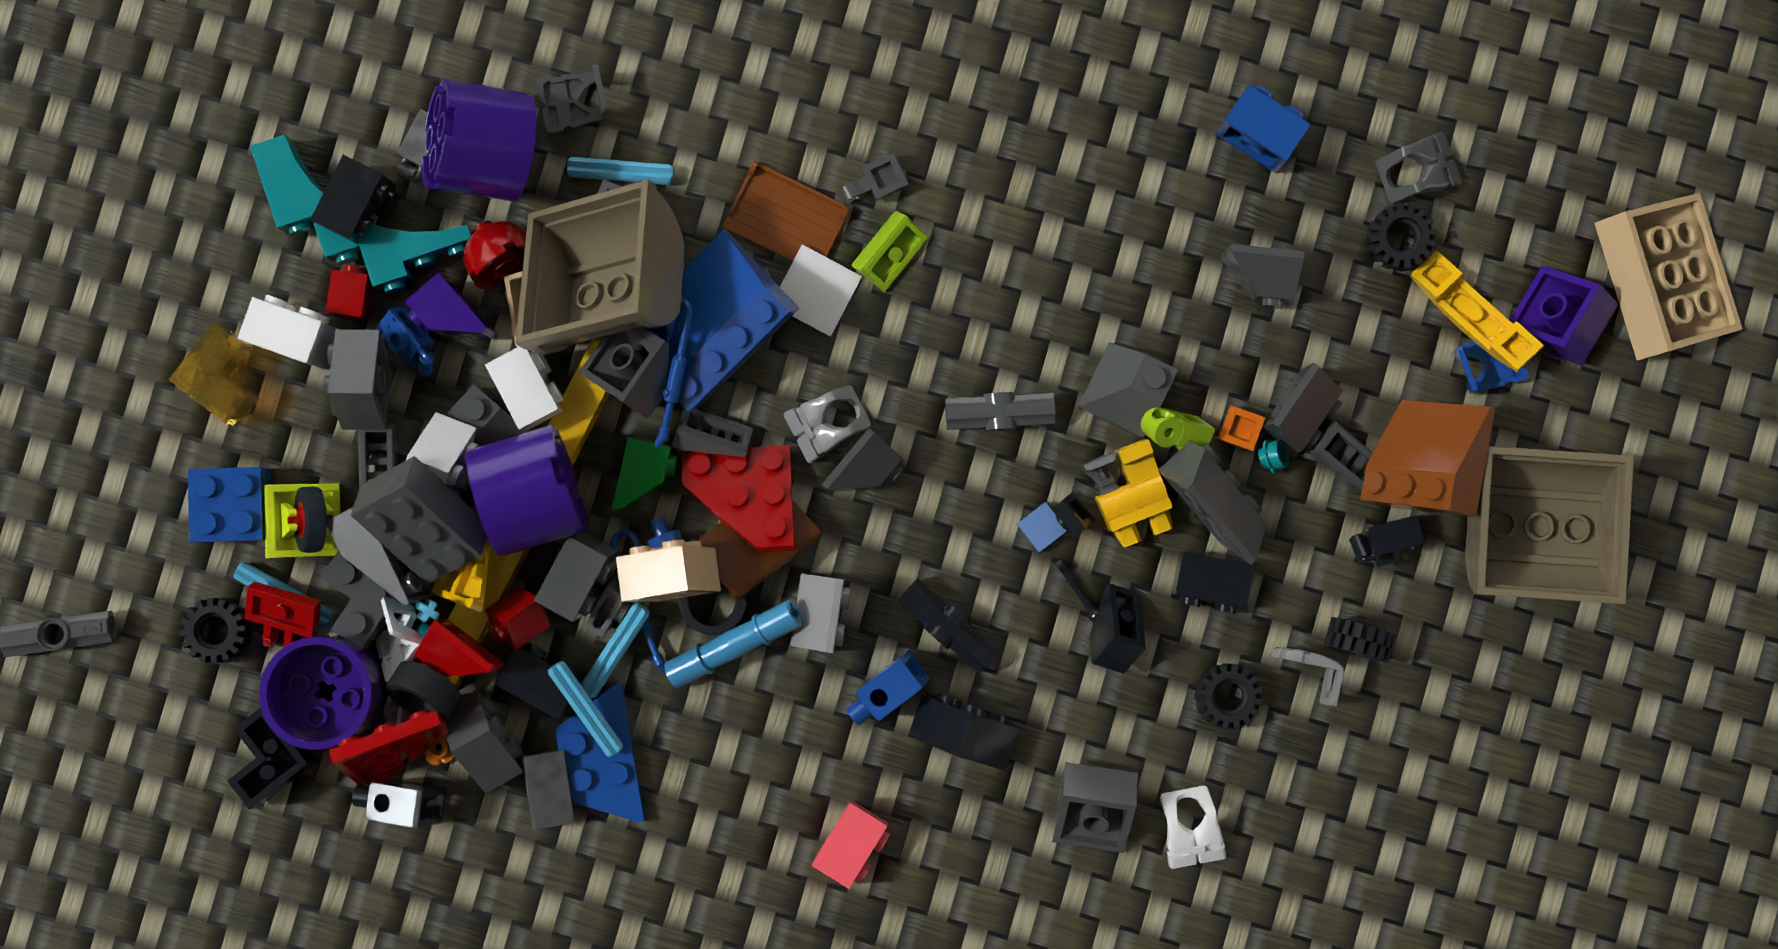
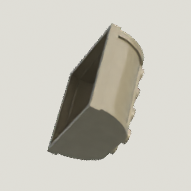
M647 179L528 214L515 344L538 354H551L562 351L569 345L639 327L655 328L666 325L678 316L682 302L681 291L685 267V245L677 219L667 201L656 190V185Z
M1489 446L1476 518H1467L1465 563L1469 585L1474 594L1626 604L1634 456Z

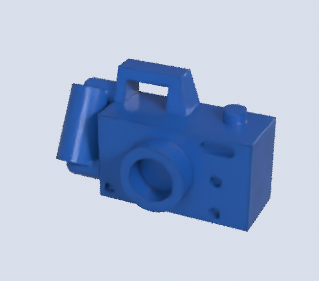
M404 306L389 309L376 330H380L389 348L396 352L411 370L418 367L420 375L429 376L432 373L434 356L428 351L434 344L433 339L425 330H421L408 316L409 311Z

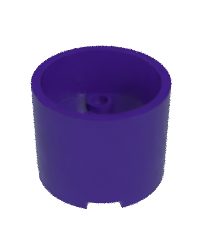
M443 78L442 86H435L425 122L424 132H427L425 151L429 156H423L421 159L424 186L441 191L511 202L517 201L525 188L534 153L536 106L533 96L530 93Z
M554 425L466 451L467 472L477 511L487 538L499 557L587 531L583 500L581 496L577 497L579 493L573 475L575 472L559 430L554 429Z
M338 635L304 638L288 644L272 657L261 678L259 700L266 722L281 739L291 745L304 749H325L337 746L340 741L349 737L359 736L361 738L378 724L387 701L385 688L388 682H385L381 666L382 660L373 649H361ZM334 684L336 690L332 693V696L326 697L324 691L328 689V685Z

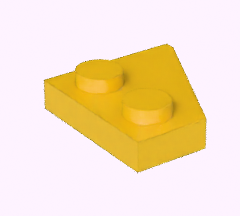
M488 538L486 539L481 557L437 579L431 593L481 613L484 606L491 546Z

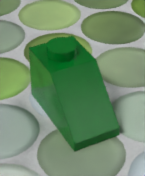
M628 437L612 508L624 511L665 485L668 476L674 477L678 456L673 455L674 448L666 445L656 448L654 446L655 443Z

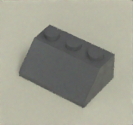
M1190 440L1159 469V472L1217 541L1251 565L1256 561L1267 524L1259 515L1262 509L1249 495L1244 497L1238 489L1242 485L1230 471L1226 470L1223 472L1217 465L1221 459L1208 445L1200 447Z

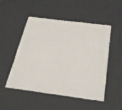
M802 244L780 288L800 308L793 317L831 337L862 276Z

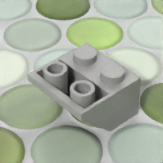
M801 574L796 606L801 614L803 625L792 631L790 646L833 653L835 646L843 645L846 624L839 623L841 609L848 610L851 588L844 587L845 580Z

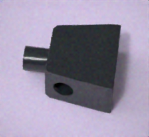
M392 779L373 781L369 786L357 785L352 795V804L356 807L366 808V819L421 828L442 823L447 787Z

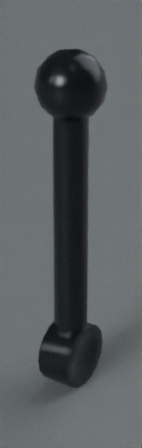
M1058 558L1054 561L1056 567L1089 612L1090 621L1094 623L1098 609L1094 608L1061 558Z

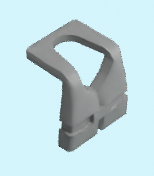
M851 385L830 391L818 398L800 404V407L798 405L784 412V418L795 437H799L797 443L808 463L817 461L824 456L823 453L832 451L844 440L871 427V422ZM832 402H850L856 411V419L847 427H836L827 423V413Z
M1282 647L1273 649L1271 657L1326 668L1320 703L1334 707L1337 706L1344 674L1340 663L1326 656L1307 652L1306 650ZM1334 669H1335V670H1336V673H1335V677H1334V681H1333V685H1332L1333 673H1334Z

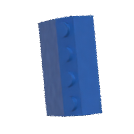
M723 229L683 270L681 294L682 298L690 302L693 315L684 354L687 363L678 400L688 412L701 407L800 309L726 229ZM680 305V312L675 318L671 339L667 342L669 343V372L672 357L677 355L685 319V309L682 305ZM666 325L659 330H654L661 338L665 334Z

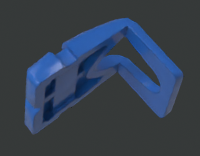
M1474 341L1453 350L1456 359L1461 362L1464 368L1469 394L1506 386L1505 383L1520 382L1528 379L1530 376L1526 364L1516 372L1491 356ZM1466 357H1472L1484 363L1483 370L1476 380H1474Z

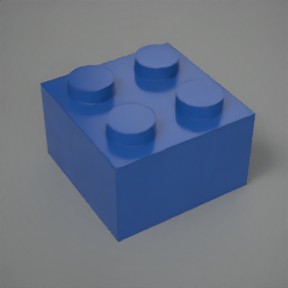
M1248 85L1215 135L1276 173L1288 160L1310 126V123L1304 120L1305 115L1298 109L1289 105L1285 108L1274 101L1275 96L1261 86L1254 88Z
M265 467L188 469L189 542L265 541L263 485H272V469Z

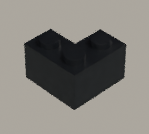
M343 154L310 220L358 244L360 238L364 239L367 237L373 226L374 220L371 216L375 214L382 217L384 211L389 212L397 198V192H395L397 185L384 174Z
M938 693L937 699L922 695L908 734L909 737L963 759L1001 770L1006 769L1019 732L1018 728L1006 724L1008 717L989 710L983 716L984 709L967 703H963L962 708L957 707L958 699L942 693Z
M260 707L234 728V731L256 758L227 782L248 809L251 810L262 806L318 760L310 749L296 747L281 739L266 722Z

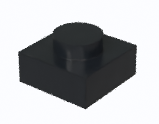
M1073 492L1052 508L1061 527L1066 531H1071L1075 537L1095 520Z

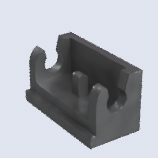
M554 750L521 756L532 828L537 830L574 823L564 751Z

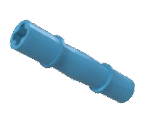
M787 600L761 614L753 615L751 621L724 632L706 644L698 643L693 649L665 662V673L671 684L676 688H680L706 674L710 675L714 673L716 667L745 655L763 643L769 645L773 640L803 625L801 614L794 602Z

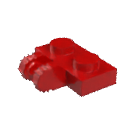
M255 581L247 587L245 619L264 625L263 646L274 647L278 641L280 630L285 631L283 647L300 640V636L310 638L318 633L321 609L320 600Z

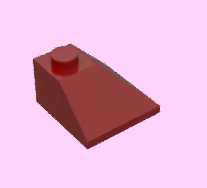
M449 619L434 620L414 654L421 660L420 664L430 667L444 677L501 670L505 665L502 660Z

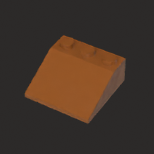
M1401 400L1367 462L1360 500L1392 508L1476 518L1495 408Z

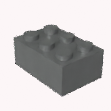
M415 456L361 485L350 515L426 584L481 557L487 539L479 515Z

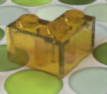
M213 322L168 380L222 422L238 427L260 398L236 381L232 375L254 348L245 341L237 339L238 336L227 327Z

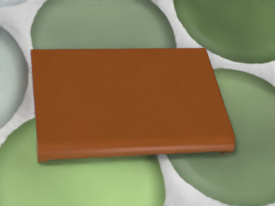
M753 161L722 227L792 262L802 244L827 257L850 211V207Z

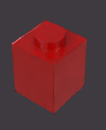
M344 265L343 271L331 270L325 313L334 317L369 321L374 287L369 275L365 274V268Z
M520 586L485 609L490 621L488 630L492 637L498 643L504 642L515 650L550 627L543 605L535 602L536 596Z

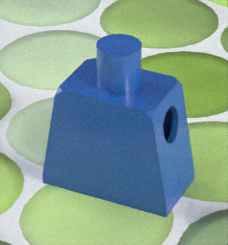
M907 650L856 692L859 699L846 708L847 712L858 725L864 723L871 716L880 721L921 690L931 677L910 650ZM878 689L885 691L888 698H882L878 693Z

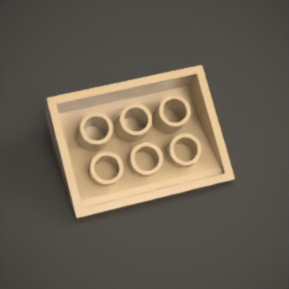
M1700 193L1625 211L1594 223L1636 360L1743 329Z

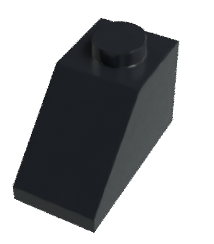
M1111 583L1105 587L1090 633L1092 664L1124 674L1144 652L1146 643L1140 593Z

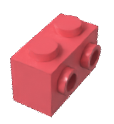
M850 800L811 866L848 889L854 881L860 884L871 865L866 863L871 852L874 850L879 853L890 836L885 831L888 822Z

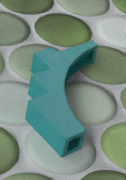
M281 135L250 146L276 227L285 233L289 232L290 235H298L311 230L310 225L314 224L324 257L332 262L337 261L338 264L353 262L359 258L358 254L362 253L372 286L379 291L385 290L386 294L406 288V282L414 280L410 266L414 265L416 269L424 268L436 263V257L449 254V257L463 255L466 243L473 234V229L468 225L442 231L408 232L373 224L367 237L364 239L360 238L358 244H355L310 220L324 192L304 167L296 146L286 135Z

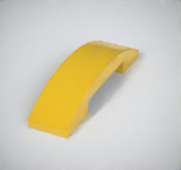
M1436 250L1411 273V278L1438 309L1463 333L1498 361L1518 372L1544 345L1517 321L1514 324L1510 322L1462 279L1463 273Z

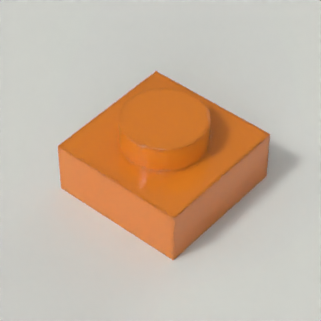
M1231 405L1217 440L1253 452L1265 417Z

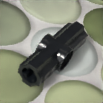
M919 578L897 600L913 617H916L925 625L924 629L946 649H952L978 674L999 651L993 643L971 626L972 622L950 602L947 601L945 603Z

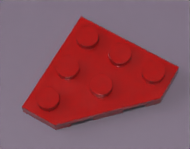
M790 445L748 447L745 457L682 451V485L684 491L694 499H698L717 519L743 537L747 544L756 552L795 551Z
M423 710L412 714L409 721L398 725L395 723L381 725L374 730L373 734L363 738L359 736L346 738L338 743V747L330 749L329 753L333 765L357 785L369 786L373 781L385 780L396 776L403 770L402 762L408 758V761L416 760L429 749L428 741L434 737L435 740L442 739L449 732L445 719L436 710L433 712L431 710Z

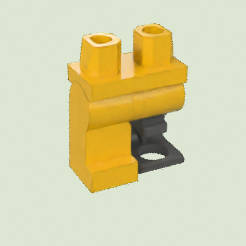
M1142 439L1114 450L1115 454L1111 452L1081 464L1083 473L1092 478L1099 488L1100 493L1095 497L1096 503L1104 518L1107 529L1114 532L1122 547L1125 548L1142 541L1135 523L1146 518L1153 535L1173 529L1169 509L1173 508L1160 476L1149 439ZM1116 457L1127 482L1123 486H1117L1115 477L1111 473Z

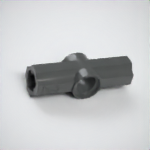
M1015 392L983 394V397L945 399L947 430L985 428V431H1003L1017 429V426L1054 425L1056 415L1054 393L1015 395Z
M103 611L0 626V650L3 653V657L6 658L116 642L117 623L112 611ZM56 625H60L64 632V637L60 643H57L52 636Z

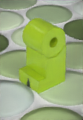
M1162 407L1149 409L1142 417L1140 424L1142 432L1161 447L1174 445L1178 450L1184 447L1190 440L1200 447L1209 446L1216 430L1198 416Z

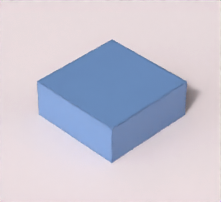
M1046 502L1017 523V526L1038 553L1066 532L1058 523L1056 514Z

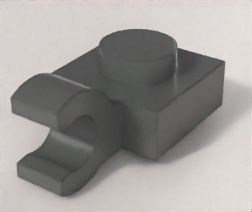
M894 152L861 166L860 170L864 177L843 186L842 192L848 204L870 192L876 202L908 187L909 184Z

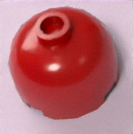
M484 221L473 229V234L469 237L464 248V263L476 287L480 289L497 288L494 281H498L506 275L523 271L526 231L511 221Z

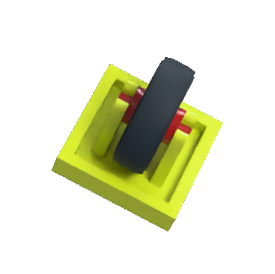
M340 483L263 485L265 558L336 555L338 547L327 526V520L340 514Z

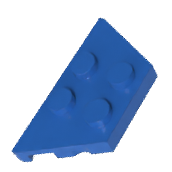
M619 683L596 698L593 703L622 742L623 748L611 757L606 756L581 719L575 714L555 729L558 750L564 751L571 802L635 822H644L646 819L623 683Z

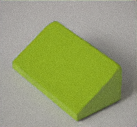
M895 211L854 260L852 267L881 291L886 292L930 237L905 214Z

